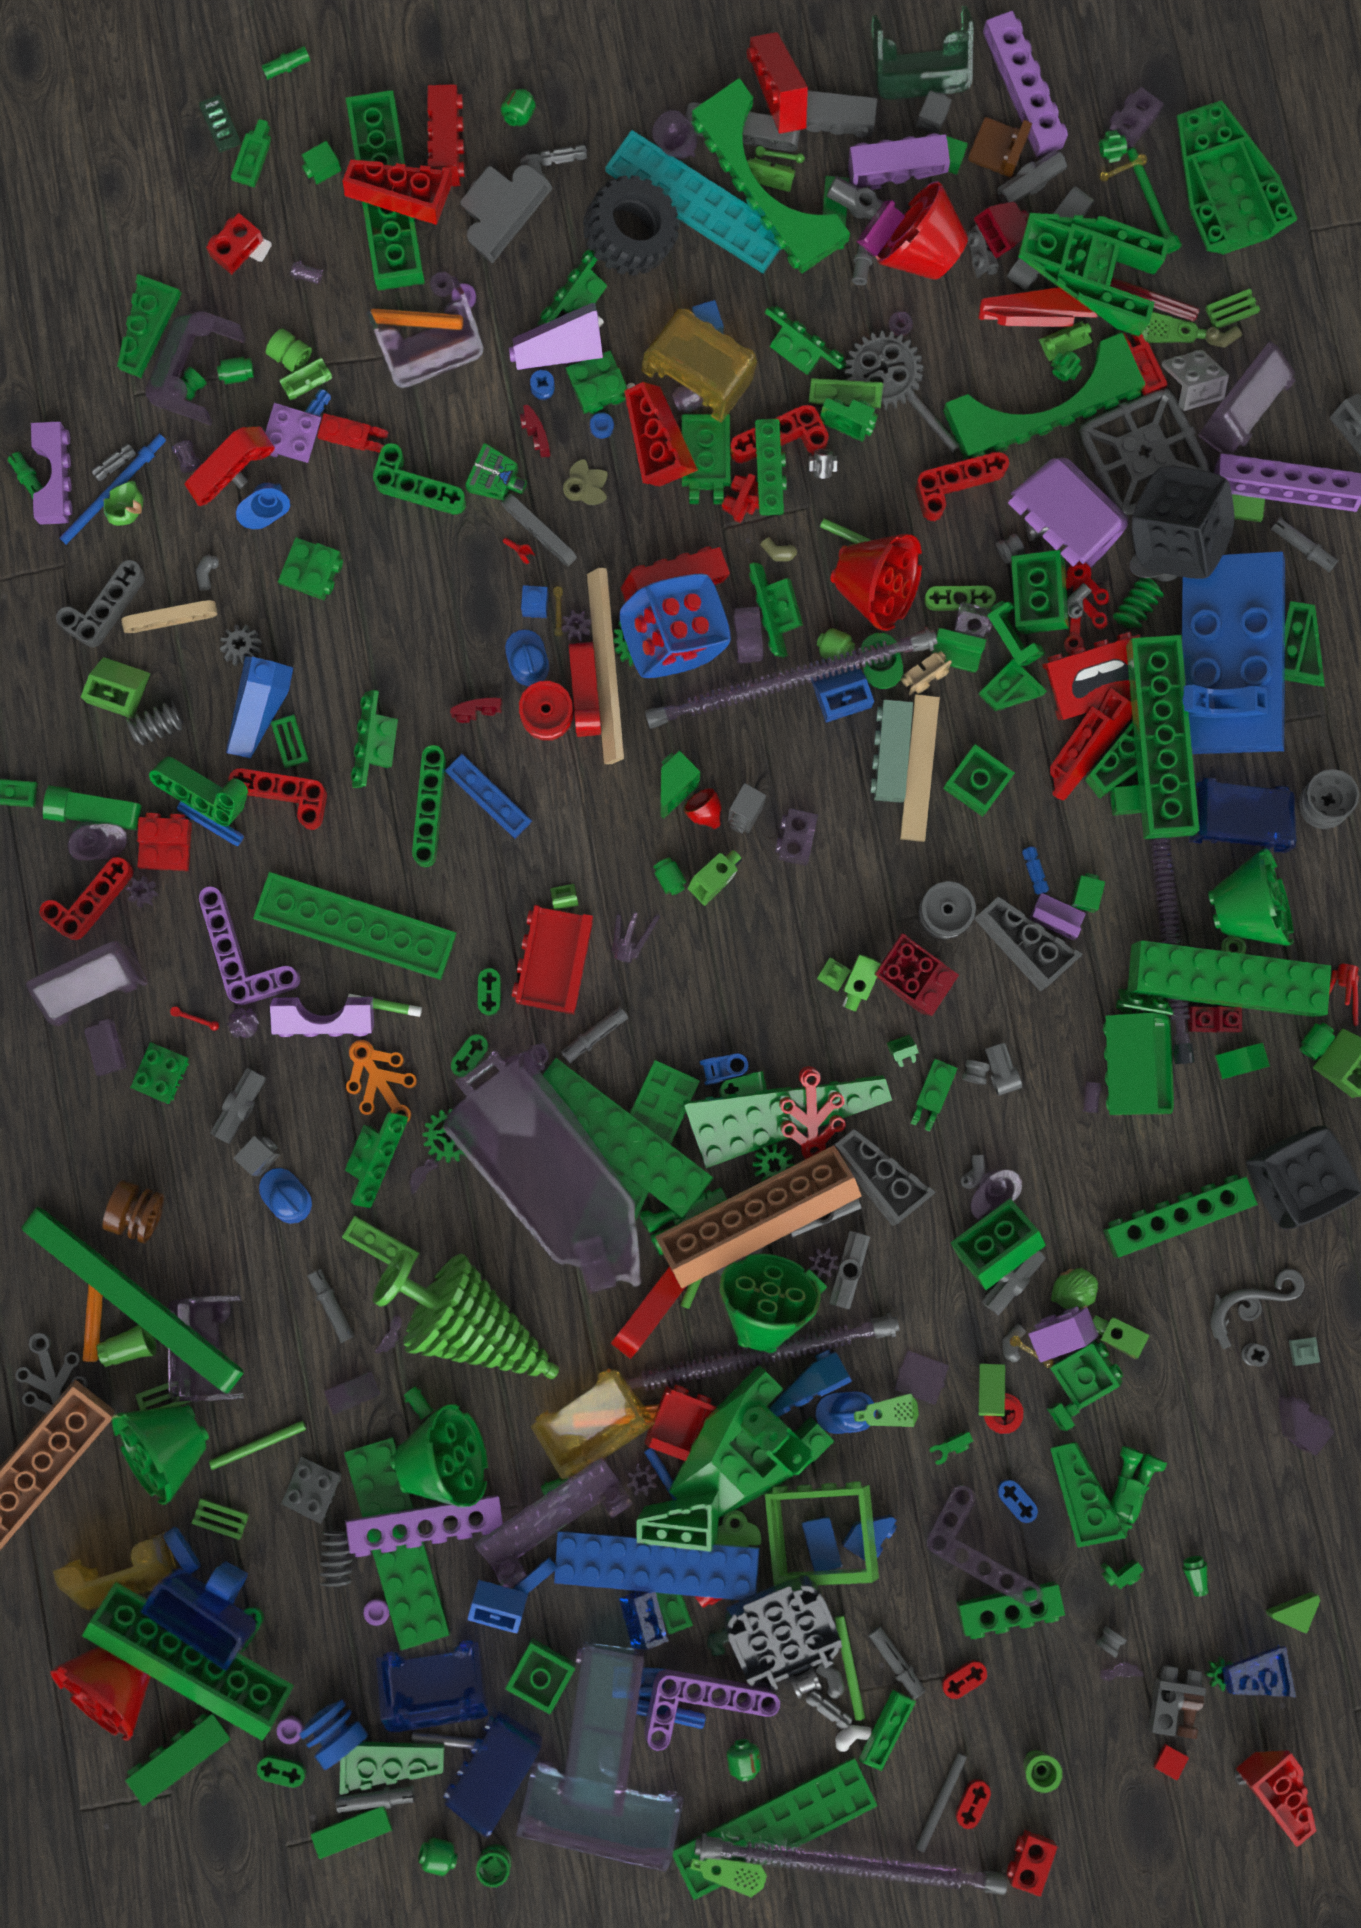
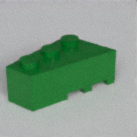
M1290 601L1285 623V680L1325 687L1315 605Z
M718 1491L644 1506L637 1518V1543L711 1552L713 1545L718 1539Z

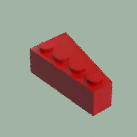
M775 32L750 37V48H747V57L753 65L778 133L806 129L808 86L779 34Z
M428 85V117L430 118V121H428V166H430V169L442 170V167L451 168L452 186H461L460 177H465L464 162H460V154H464V141L459 139V132L464 131L463 116L459 117V109H463L462 94H458L457 85Z
M350 160L343 178L344 194L346 197L435 225L438 223L452 186L451 168L442 167V170L430 169V166L421 165L420 168H413L398 163L395 166L383 165L382 162Z
M642 382L625 390L643 483L660 487L697 471L698 469L661 387Z
M705 547L696 554L683 553L671 561L661 559L649 567H645V565L634 567L621 586V591L626 602L639 589L660 580L690 574H707L714 585L724 582L730 572L721 548L712 549L711 547Z

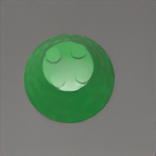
M1265 848L1257 852L1214 887L1213 890L1208 891L1210 903L1215 905L1217 913L1213 914L1215 926L1217 929L1220 928L1223 934L1288 946L1294 942L1293 938L1289 939V934L1294 933L1292 916L1283 880L1276 877L1274 868L1277 867V864L1269 849Z
M771 1254L746 1255L744 1260L734 1261L727 1265L720 1279L721 1297L738 1338L737 1342L745 1348L749 1347L754 1350L774 1353L777 1347L811 1320L819 1308L821 1294L815 1279L811 1280L804 1273V1268L799 1264L780 1256Z
M450 1404L438 1408L398 1446L396 1453L391 1456L390 1463L396 1471L399 1487L403 1493L409 1492L462 1508L473 1506L481 1500L487 1485V1481H483L484 1469L488 1468L486 1449L476 1423L468 1413H462L458 1410L459 1406Z
M189 1405L185 1407L176 1406L121 1412L112 1417L114 1435L120 1434L124 1444L120 1447V1450L125 1460L151 1497L156 1494L160 1498L158 1503L161 1505H165L172 1500L206 1450L205 1441L209 1439L208 1433L203 1426H198L194 1420V1411Z

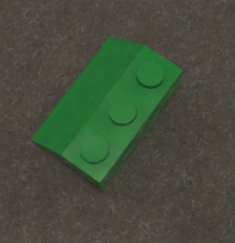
M680 751L675 755L673 753L669 754L662 761L660 816L663 819L699 786L700 771Z

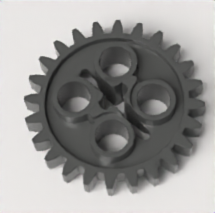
M881 331L879 338H876L875 334L871 333L870 341L862 337L863 345L855 343L854 348L856 352H849V357L852 360H846V366L850 369L845 370V376L850 377L847 379L848 381H877L883 383L881 404H883L885 410H887L889 403H892L893 407L897 408L898 400L906 404V395L913 398L914 392L912 389H919V384L916 381H922L923 376L919 373L923 371V365L918 364L921 362L922 357L914 356L917 353V347L910 349L911 340L903 343L902 334L897 339H894L892 331L889 337H885L884 332ZM889 352H894L898 357L891 360L885 355ZM870 359L875 364L872 367H866L863 365V362ZM880 368H884L888 373L884 374ZM896 374H902L905 380L898 382L893 377Z

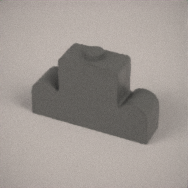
M523 165L515 170L513 181L510 182L489 166L479 179L471 184L468 193L461 200V205L469 215L478 221L467 232L468 240L477 252L492 264L553 189L548 180L532 167Z

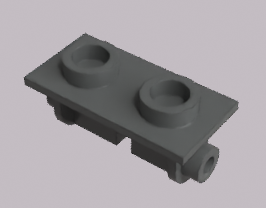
M975 225L967 233L972 255V265L975 268L976 278H979L986 271L989 275L997 273L999 265L992 251H987L990 248L980 229Z

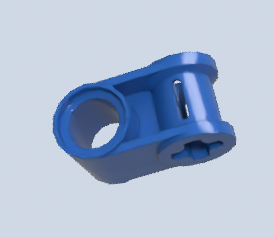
M741 1054L719 1056L699 1061L705 1072V1086L741 1077L748 1070V1061ZM734 1059H741L744 1062V1069L742 1071L734 1072L731 1070L730 1064ZM711 1066L714 1068L715 1076H713Z

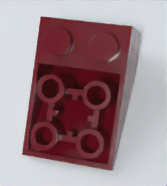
M903 933L900 934L874 974L903 1001L921 1014L933 1016L959 976Z

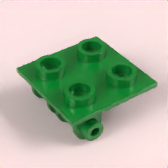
M1128 987L1125 990L1118 989L1120 999H1117L1116 1009H1120V1012L1133 1014L1134 1011L1135 1014H1139L1141 1009L1142 1013L1173 1015L1167 998L1127 993Z
M150 1042L130 1088L170 1104L171 1100L174 1101L175 1099L174 1095L177 1091L175 1087H180L181 1085L178 1084V1080H183L181 1074L184 1075L187 1066H189V1058Z

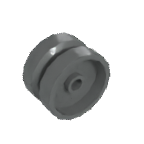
M950 881L938 883L930 888L920 901L918 909L920 924L927 933L935 938L945 940L955 938L963 933L974 920L976 912L974 897L967 888L959 883ZM944 906H947V910L951 911L950 914L944 912Z

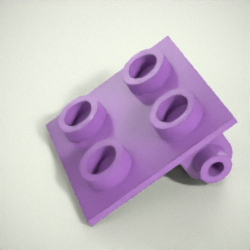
M274 403L265 432L275 447L270 456L278 457V454L308 463L321 417Z

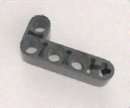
M124 561L85 616L74 608L63 607L56 615L57 623L68 634L89 647L99 646L145 581L144 571L135 561ZM131 572V573H136V574H135V576H132V575H129V576H128V573ZM116 590H123L121 597L113 598ZM102 610H109V614L107 617L99 618V614ZM75 616L72 624L65 625L68 617ZM95 629V634L91 638H85L88 630Z

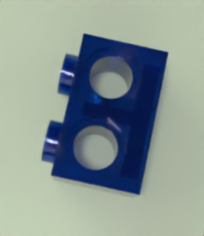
M636 1591L619 1598L632 1648L648 1650L668 1641L655 1591Z

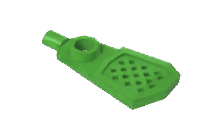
M1152 312L1150 323L1142 332V335L1148 343L1194 342L1196 338L1205 339L1207 330L1198 329L1196 324ZM1181 328H1187L1189 333H1182Z
M905 1394L866 1406L865 1411L854 1412V1420L856 1422L866 1421L869 1426L914 1427L919 1416L918 1403L912 1394ZM875 1410L878 1411V1417H877V1418L874 1417V1411H875Z
M693 1858L690 1869L702 1872L703 1878L749 1897L754 1896L763 1889L767 1877L763 1867L757 1862L722 1858L720 1860L706 1859L701 1861ZM715 1865L721 1867L720 1871L717 1873L711 1871L712 1867Z

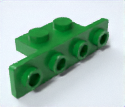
M588 249L582 255L581 264L569 273L567 277L568 282L564 287L557 290L553 297L555 299L551 306H547L540 314L539 326L555 320L561 310L568 314L588 304L596 303L608 285L590 270L597 261L594 257V250Z
M778 306L766 308L764 313L783 326L769 347L806 375L812 372L821 357H824L838 369L846 367V362L843 360L844 356L835 349L831 351L824 346L825 341L817 335L812 337L805 331L807 328L802 323L796 320L793 322L787 318L788 314Z
M778 419L756 420L759 514L782 515L784 513L783 490H787L786 475L782 476V467H785V452H781L780 423Z
M755 562L750 563L751 571L749 576L751 582L756 587V601L762 609L764 616L762 617V623L768 631L770 638L768 641L769 648L775 656L784 658L788 654L782 633L803 626L791 579L786 578L768 585L763 565Z
M378 690L367 691L361 698L360 707L362 714L357 725L359 737L354 748L356 759L355 766L351 771L353 788L366 786L369 764L385 768L392 767L398 719L376 714Z
M388 1112L380 1132L371 1126L363 1125L345 1168V1171L359 1179L351 1199L353 1205L367 1208L372 1207L408 1121L407 1116Z

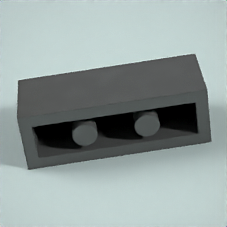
M808 91L806 129L810 132L829 131L835 135L847 133L854 134L857 137L872 136L877 98Z
M744 783L729 810L727 822L731 823L730 827L739 833L744 831L749 833L764 807L766 795Z

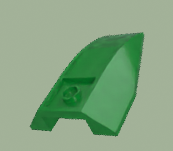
M1222 100L1177 115L1189 209L1207 251L1226 254L1271 238L1297 220L1279 175Z

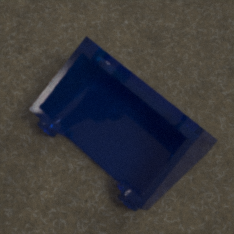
M1202 778V782L1195 784L1199 831L1189 837V842L1201 844L1202 840L1211 841V843L1222 841L1265 846L1267 849L1274 847V852L1287 853L1296 847L1294 792L1290 791L1289 787L1276 786L1275 789L1217 783V779Z
M472 1640L461 1641L459 1646L454 1648L453 1653L404 1660L402 1656H398V1653L389 1652L383 1654V1657L376 1658L380 1717L388 1731L414 1730L477 1720L488 1716L487 1697L478 1642Z

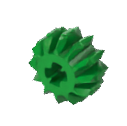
M777 1144L772 1145V1153L769 1152L767 1146L762 1147L766 1156L764 1157L757 1152L755 1156L762 1161L761 1163H752L753 1167H761V1170L754 1173L756 1177L762 1173L765 1175L761 1182L795 1165L786 1163V1161L793 1158L792 1154L785 1158L782 1156L786 1152L785 1147H782L780 1152L776 1153ZM775 1158L779 1161L777 1164L780 1167L778 1172L776 1169L773 1172L768 1170L770 1168V1165L767 1164L769 1159L773 1161Z

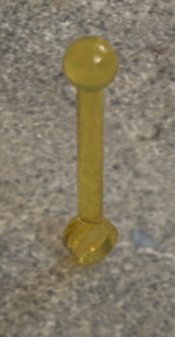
M1141 154L1137 160L1108 173L1102 172L1099 178L1105 182L1109 177L1137 164L1145 165L1147 163V156Z
M555 587L553 590L554 596H556V629L554 634L560 637L564 633L561 628V596L563 595V589Z
M1018 1336L1011 1337V1346H1018L1039 1359L1036 1351L1023 1344ZM1053 1360L1043 1361L1044 1366L1050 1368L1053 1365Z

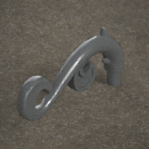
M1290 1268L1278 1272L1275 1278V1288L1278 1290L1282 1289L1283 1281L1290 1280L1294 1285V1289L1288 1294L1254 1288L1233 1291L1222 1299L1219 1294H1216L1210 1322L1213 1336L1215 1339H1218L1222 1349L1232 1346L1226 1329L1229 1319L1225 1320V1317L1233 1304L1242 1300L1248 1301V1308L1240 1304L1237 1308V1313L1241 1319L1253 1321L1261 1314L1262 1306L1259 1299L1289 1301L1301 1296L1305 1286L1301 1274Z

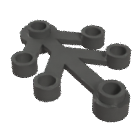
M37 1333L30 1338L29 1348L32 1352L39 1355L46 1380L33 1374L29 1367L19 1368L16 1371L15 1377L19 1382H26L49 1394L54 1404L62 1395L61 1390L73 1368L80 1364L81 1356L76 1351L67 1353L64 1357V1364L56 1377L48 1350L51 1346V1339L46 1333ZM39 1338L45 1340L44 1347L38 1346L37 1341ZM70 1355L76 1356L77 1361L75 1364L69 1362ZM22 1370H26L28 1373L26 1379H22L20 1376ZM78 1376L72 1380L73 1382L74 1380L81 1379L84 1382L83 1386L86 1388L88 1386V1380L85 1376ZM29 1391L23 1395L22 1401L28 1407L33 1406L44 1413L52 1407V1404L40 1399L36 1391ZM29 1394H32L35 1397L34 1403H29L27 1401V1396Z

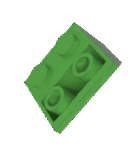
M103 657L89 674L81 698L88 704L134 719L150 673Z
M1341 1029L1313 1068L1351 1098L1361 1096V1037Z

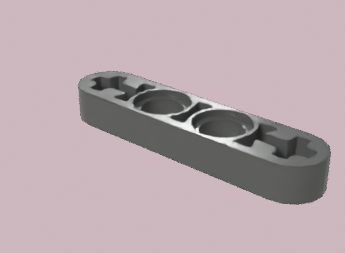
M509 494L501 502L506 511L564 565L569 567L577 559L575 553L516 497Z

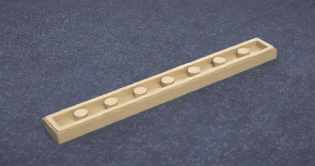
M597 568L587 574L604 764H613L624 759L608 576L606 568Z

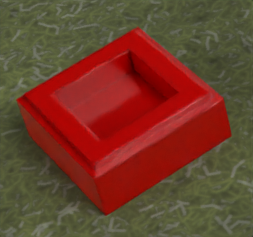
M1164 1744L1153 1767L1178 1780L1189 1757Z

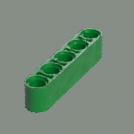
M436 745L426 747L423 750L412 848V856L421 867L432 866L437 857L446 757L442 749ZM433 753H437L440 755V760L434 764L429 763L428 757ZM430 777H435L438 779V783L435 787L429 788L425 786L426 780ZM427 801H433L436 804L431 812L423 810V805ZM425 825L433 827V832L429 836H423L420 833L421 828ZM423 849L431 851V855L427 860L418 859V854Z

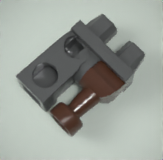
M1163 1664L1160 1678L1155 1677L1153 1704L1147 1729L1152 1733L1175 1736L1178 1710H1183V1724L1178 1725L1177 1735L1197 1739L1198 1729L1194 1727L1196 1712L1204 1705V1696L1206 1694V1688L1202 1686V1672L1186 1668L1185 1682L1177 1681L1178 1668Z

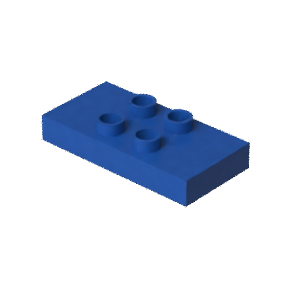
M1283 552L1222 555L1217 567L1209 577L1202 579L1183 577L1182 650L1186 685L1193 684L1208 689H1236L1248 686L1268 689V714L1237 718H1203L1190 716L1189 714L1192 754L1284 751L1285 557Z

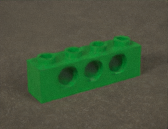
M1055 1581L956 1602L962 1632L966 1637L970 1636V1639L982 1638L985 1636V1632L995 1631V1634L1010 1631L1009 1627L1018 1625L1020 1628H1029L1035 1625L1034 1622L1044 1620V1623L1059 1621V1616L1065 1615L1059 1585ZM1041 1600V1609L1037 1612H1031V1602ZM1010 1605H1015L1017 1607L1015 1616L1006 1617V1608ZM986 1610L992 1611V1619L989 1622L983 1623L980 1621L982 1612Z

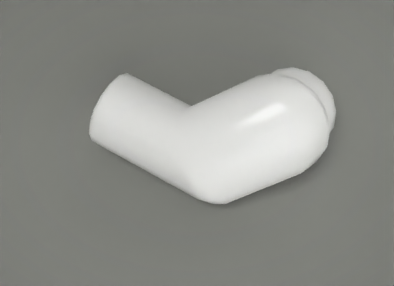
M849 1725L847 1729H843L837 1734L835 1739L836 1748L843 1752L847 1751L856 1739L868 1740L871 1735V1727Z

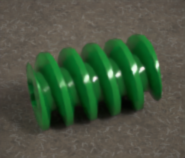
M1139 577L1140 581L1134 584L1135 589L1129 591V597L1124 598V604L1119 605L1118 612L1113 614L1114 620L1127 629H1132L1133 627L1141 629L1142 625L1138 620L1147 621L1144 611L1152 613L1153 609L1149 604L1158 605V601L1154 597L1163 598L1164 594L1160 587L1150 578Z

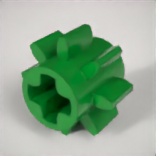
M1117 130L1105 132L1106 136H1104V139L1099 140L1101 157H1106L1109 163L1120 161L1122 154L1127 152L1125 136H1120Z
M1066 351L1064 355L1058 352L1051 364L1054 367L1052 373L1056 378L1064 382L1069 378L1075 380L1082 369L1079 365L1081 360L1071 351Z
M1222 1657L1218 1658V1662H1208L1210 1669L1205 1671L1204 1674L1212 1678L1209 1681L1212 1687L1218 1683L1219 1689L1224 1691L1225 1686H1235L1233 1680L1239 1674L1231 1670L1234 1667L1233 1662L1228 1661L1225 1664ZM1223 1669L1226 1671V1674H1223L1220 1679L1217 1674L1221 1673Z

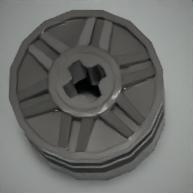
M1335 769L1324 770L1315 775L1300 793L1298 801L1300 814L1307 823L1315 828H1334L1341 824L1358 805V785L1344 771ZM1324 798L1328 800V806L1324 805Z

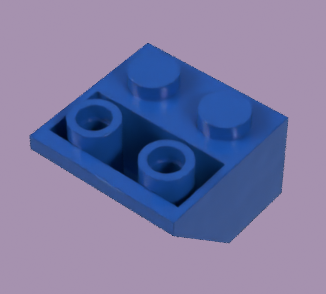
M857 662L810 676L826 723L872 708L874 699L867 679Z
M479 1580L468 1620L518 1633L528 1593Z

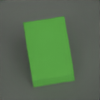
M1309 1592L1265 1611L1269 1617L1307 1634L1320 1598L1319 1595Z

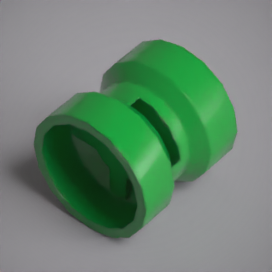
M189 366L184 371V376L178 378L173 383V386L181 395L191 401L195 397V392L198 389H202L207 383Z

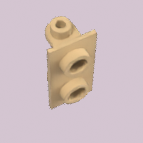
M941 651L939 653L934 652L922 661L923 666L926 668L924 672L919 665H916L905 673L901 681L906 687L911 686L909 695L914 692L918 694L923 692L930 686L928 682L935 677L939 680L947 675L952 661L949 660L945 663V655Z

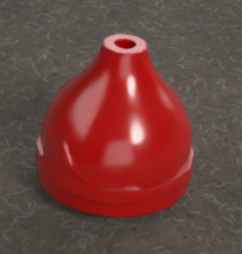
M714 789L701 790L685 803L684 812L694 823L706 825L712 829H717L721 825V802Z

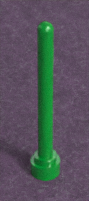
M1129 148L1127 151L1128 157L1161 236L1170 240L1167 254L1172 253L1181 247V242L1178 236L1171 232L1137 150Z

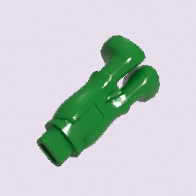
M720 1187L712 1192L710 1190L703 1192L684 1218L671 1208L659 1213L645 1210L640 1212L639 1215L648 1233L673 1221V1226L650 1235L658 1254L662 1255L663 1252L655 1236L726 1201L727 1198Z
M1122 1445L1120 1455L1123 1458V1468L1121 1475H1118V1485L1110 1504L1127 1533L1128 1528L1132 1529V1524H1134L1140 1514L1143 1499L1150 1488L1148 1485L1153 1474L1164 1471L1167 1462ZM1142 1460L1138 1478H1133L1136 1467Z

